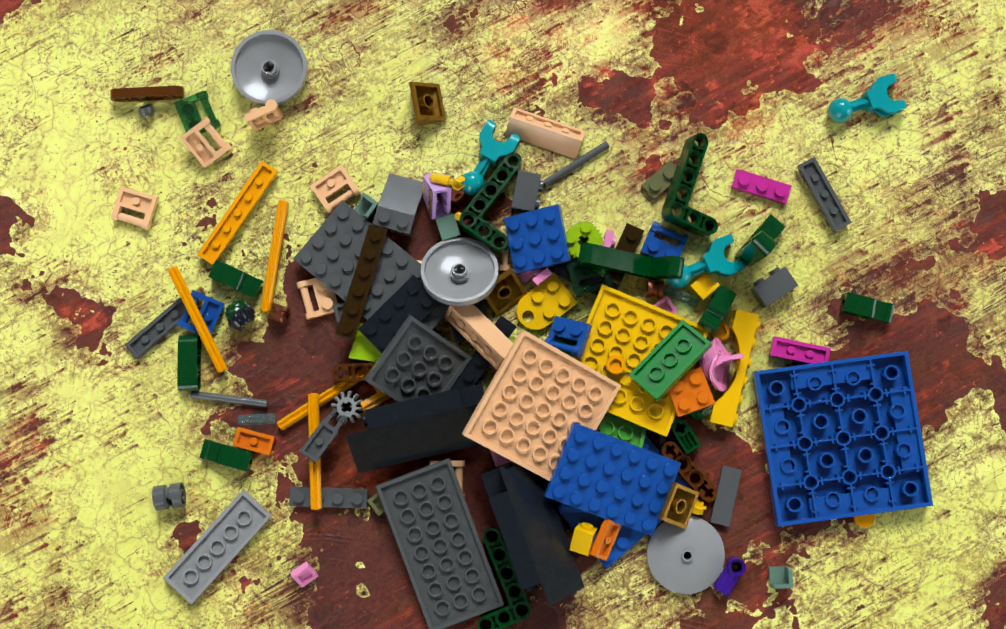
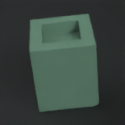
M363 192L361 194L362 199L354 210L370 222L376 213L378 202Z
M454 214L436 218L442 241L461 237Z
M768 566L769 586L773 589L793 588L792 568L789 566Z

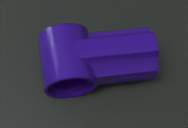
M737 556L729 557L726 561V566L713 587L724 595L729 596L740 576L745 573V563ZM733 562H740V568L737 571L731 570Z

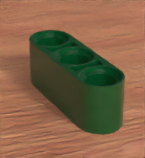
M199 335L179 336L177 385L179 391H200L201 338Z

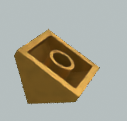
M410 82L417 125L421 126L446 121L440 85Z
M510 267L498 276L494 289L484 299L495 315L498 316L518 302L527 292Z
M672 481L658 519L686 529L699 492Z

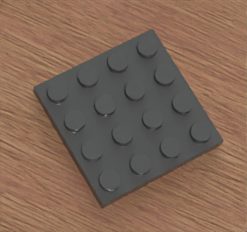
M409 315L367 374L365 381L397 402L449 391L472 357Z

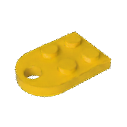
M554 273L520 299L517 305V317L519 322L527 329L541 330L554 321L555 316L561 317L578 303ZM527 311L531 312L534 316L531 322H526L522 318V315Z

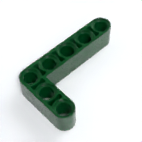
M697 133L686 139L661 213L665 221L699 237L714 234L718 230V223L714 218L688 206L708 147V138L703 133Z
M516 152L506 155L460 216L461 230L473 239L485 244L497 255L504 254L507 251L508 238L504 233L486 222L484 218L518 175V171L521 170L522 158ZM510 161H516L518 164L516 166H511L508 163ZM504 175L507 179L500 181L497 177ZM488 190H494L496 193L491 196L488 195L486 192ZM481 204L485 208L483 210H477L475 209V206ZM466 219L473 221L471 225H465L463 222ZM481 230H487L489 234L487 236H481L479 232ZM496 241H503L505 244L502 247H497L494 243Z
M770 214L735 255L748 267H751L774 249L778 244L774 240L786 226Z
M581 243L578 259L580 264L653 280L682 278L685 258L679 256L648 257L592 243Z
M491 526L485 529L483 539L509 604L481 615L477 621V629H483L480 626L483 620L491 622V627L488 629H503L526 619L531 613L529 601L525 591L521 589L502 535L498 528ZM489 531H495L498 537L496 540L490 541L487 539L486 534ZM502 549L505 552L504 558H495V550ZM510 568L512 575L504 577L501 574L502 569ZM510 587H519V594L511 595L509 593ZM518 605H526L527 611L524 614L518 613L516 610ZM501 612H506L509 614V619L501 621L498 615Z

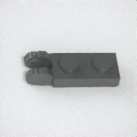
M335 408L332 409L325 420L321 421L299 451L314 463L317 462L347 419L343 415L335 427L331 426L329 421L336 415L337 410Z

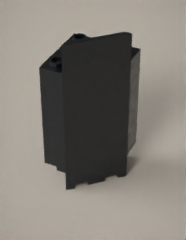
M479 384L461 389H453L366 409L362 418L364 426H368V430L345 435L358 473L481 445L464 436L462 432L484 395L483 385Z
M513 461L481 473L480 475L521 589H526L527 592L537 589L538 584L541 583L549 606L583 589L585 586L573 553L569 550L570 545L552 499L544 496L548 486L545 478Z

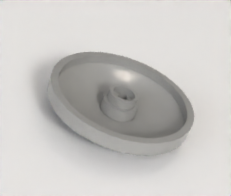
M263 30L246 37L236 48L231 61V74L237 89L251 102L265 106L266 101L269 99L275 100L278 105L293 99L303 88L308 73L307 59L301 46L291 36L275 30Z
M465 237L450 238L435 244L425 254L421 263V280L429 295L437 301L451 306H467L481 301L492 292L498 280V262L494 253L482 242Z
M691 515L686 529L666 521L661 522L655 528L653 535H650L647 543L646 558L652 575L663 587L680 594H693L705 590L719 577L724 565L725 550L722 539L716 529L707 521ZM685 552H690L688 559L684 558Z

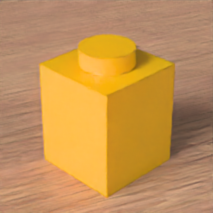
M579 522L574 529L569 550L589 556L598 528L593 527L592 524L587 522Z

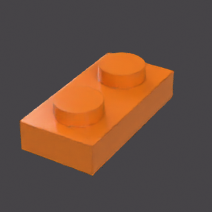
M237 427L232 446L270 456L276 437Z
M604 519L590 554L607 561L622 525L610 519Z

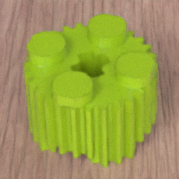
M586 221L579 224L576 223L566 232L570 257L573 260L576 259L578 262L581 238L587 240L586 243L602 246V234L599 233L600 230H597L596 226L593 227L594 224Z

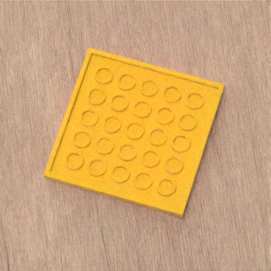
M602 284L586 322L592 328L584 352L580 358L572 357L621 385L607 413L667 437L676 415L668 392L657 402L629 377V374L682 319L705 338H707L709 331L693 321ZM613 355L621 356L626 364L625 370L619 375H612L606 370V361ZM696 363L688 371L693 370Z

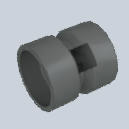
M178 482L170 484L169 487L166 484L153 486L152 500L155 510H167L170 506L173 509L185 507L186 491L184 484Z

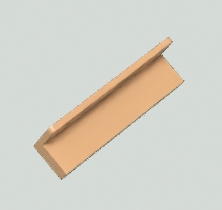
M514 107L505 135L511 137L512 134H517L523 142L576 159L585 131Z
M474 304L467 306L450 305L444 318L498 370L513 343Z

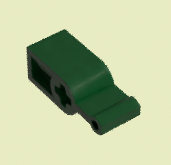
M217 259L208 276L253 298H256L263 284L262 280Z
M720 284L713 293L697 324L715 334L737 294Z
M847 292L843 294L839 312L891 323L895 304Z
M675 416L670 433L680 449L685 454H688L701 446L689 424L683 419H677ZM676 424L683 425V428L681 429L682 433L680 431H675V429L677 428Z
M205 439L199 458L239 470L250 471L255 452Z

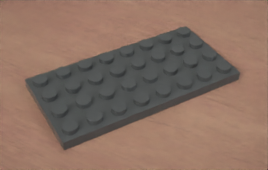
M342 201L293 259L346 302L368 226L371 223ZM386 237L363 313V317L367 320L413 275L422 282L421 263L388 237ZM441 303L421 323L434 330L444 318L450 305Z
M450 458L376 485L429 629H443L504 605Z

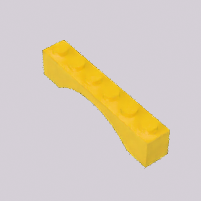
M739 309L733 311L729 329L736 347V354H744V358L736 359L732 380L727 389L715 400V404H713L711 409L712 412L708 414L707 422L725 427H733V424L736 425L738 413L736 411L743 399L741 390L747 383L745 373L746 369L750 368L752 357L749 356L751 350H754L756 345L754 335L755 331L759 330L761 320H758L759 314Z

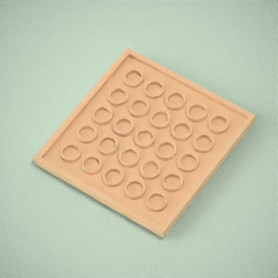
M521 328L462 434L550 481L572 423L576 422L596 430L621 385Z

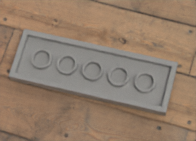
M242 490L163 579L192 605L273 515L246 490Z

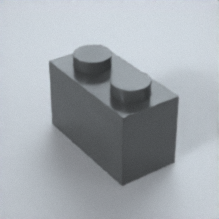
M518 171L511 211L526 213L539 208L540 199H537L538 191L542 192L544 183L543 180H540L541 174Z
M786 266L782 269L776 267L769 272L770 277L765 280L761 277L753 283L755 287L750 290L762 308L769 306L798 286Z

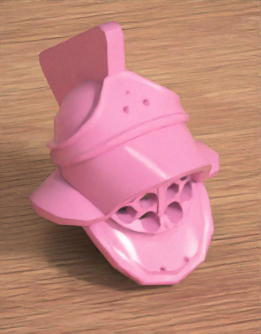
M715 337L711 342L712 347L697 361L694 369L701 367L708 385L712 383L716 390L724 392L729 383L730 363L735 359L744 358V354L737 353L731 355L730 352L726 351L721 341Z

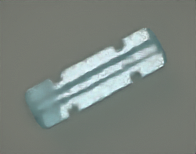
M669 285L664 286L663 295L672 296V299L684 304L688 303L691 307L698 305V297L690 296L689 293L677 288L673 289Z
M274 413L267 415H238L237 421L238 425L275 424L276 415Z

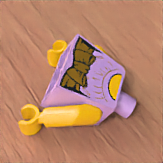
M428 173L423 177V199L432 220L451 213V190L453 188L458 191L465 187V185L461 184L465 181L463 176L453 180L452 177L441 173ZM460 212L454 214L457 225H460V216L462 214Z

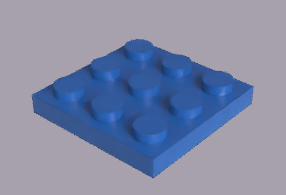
M559 204L504 218L515 274L571 261Z

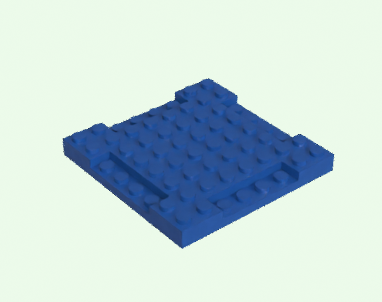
M908 351L752 372L771 484L769 488L775 526H788L933 506Z

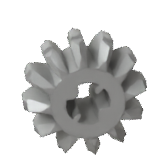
M348 391L347 397L344 392H340L342 399L335 396L334 399L338 403H331L332 407H337L336 414L339 413L336 420L338 421L345 415L347 417L344 422L345 424L348 422V417L351 423H354V415L357 418H361L357 411H364L362 407H358L363 400L356 402L359 395L355 394L352 398V391ZM351 403L352 406L350 407H352V410L344 411L345 407L343 405Z

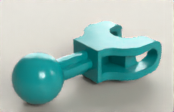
M889 74L879 77L871 84L869 90L861 95L860 99L848 101L845 98H838L833 100L828 107L830 118L835 122H845L852 116L853 112L865 109L867 113L875 112L882 117L902 112L907 108L906 102L904 100L894 101L887 95V88L898 81L896 75Z
M492 120L487 121L479 134V144L481 147L479 163L474 171H469L463 175L465 181L461 184L465 185V187L462 189L468 195H476L485 184L483 176L491 164L496 166L498 161L503 160L507 154L515 152L520 143V136L517 134H512L506 142L496 141L493 138L496 123Z
M729 234L711 242L706 254L700 257L701 261L689 266L684 265L682 278L667 279L669 284L676 288H682L690 282L692 276L704 271L707 275L715 273L721 277H728L746 268L742 260L730 262L724 257L725 247L734 242L733 236Z

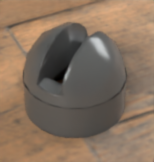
M152 104L137 108L139 115L143 119H147L146 115H149L150 118L154 116Z

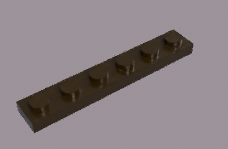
M371 224L368 226L335 334L336 336L353 341L356 339L388 229Z

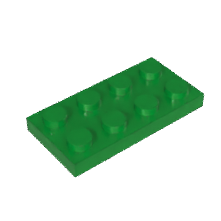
M682 319L629 374V377L658 402L712 347V343Z

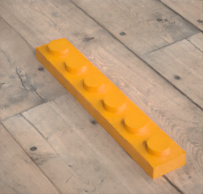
M264 161L260 162L198 252V256L214 265L216 259H220L278 174L276 169Z

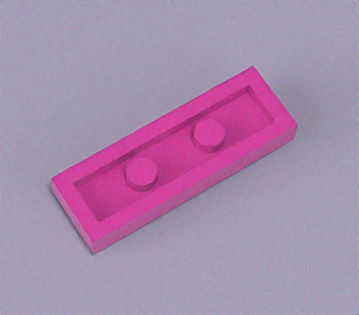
M737 169L731 188L785 205L792 185Z
M774 336L772 337L769 356L813 364L828 362L831 348Z

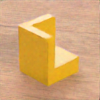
M704 273L688 289L701 302L720 284L718 282L715 284Z

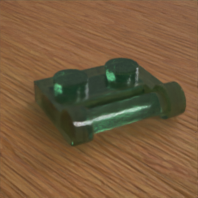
M207 91L198 92L174 103L186 132L202 120L195 103L201 101L205 113L211 121L210 124L214 129L221 126L209 103ZM204 127L199 130L201 133L207 132Z
M578 261L566 265L576 298L582 297V294L599 290L602 284L613 288L609 270L580 264ZM601 275L604 277L603 281L582 287L578 283Z

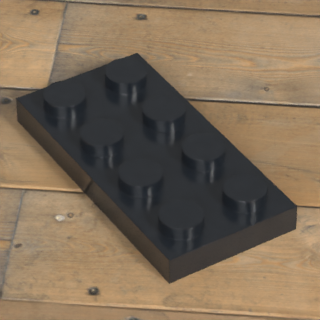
M413 275L358 330L383 353L409 315L422 322L441 302L430 296L423 283Z

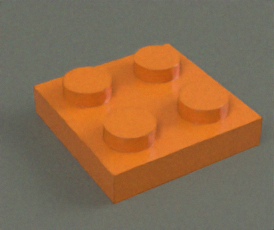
M701 367L686 372L668 391L677 417L715 404Z

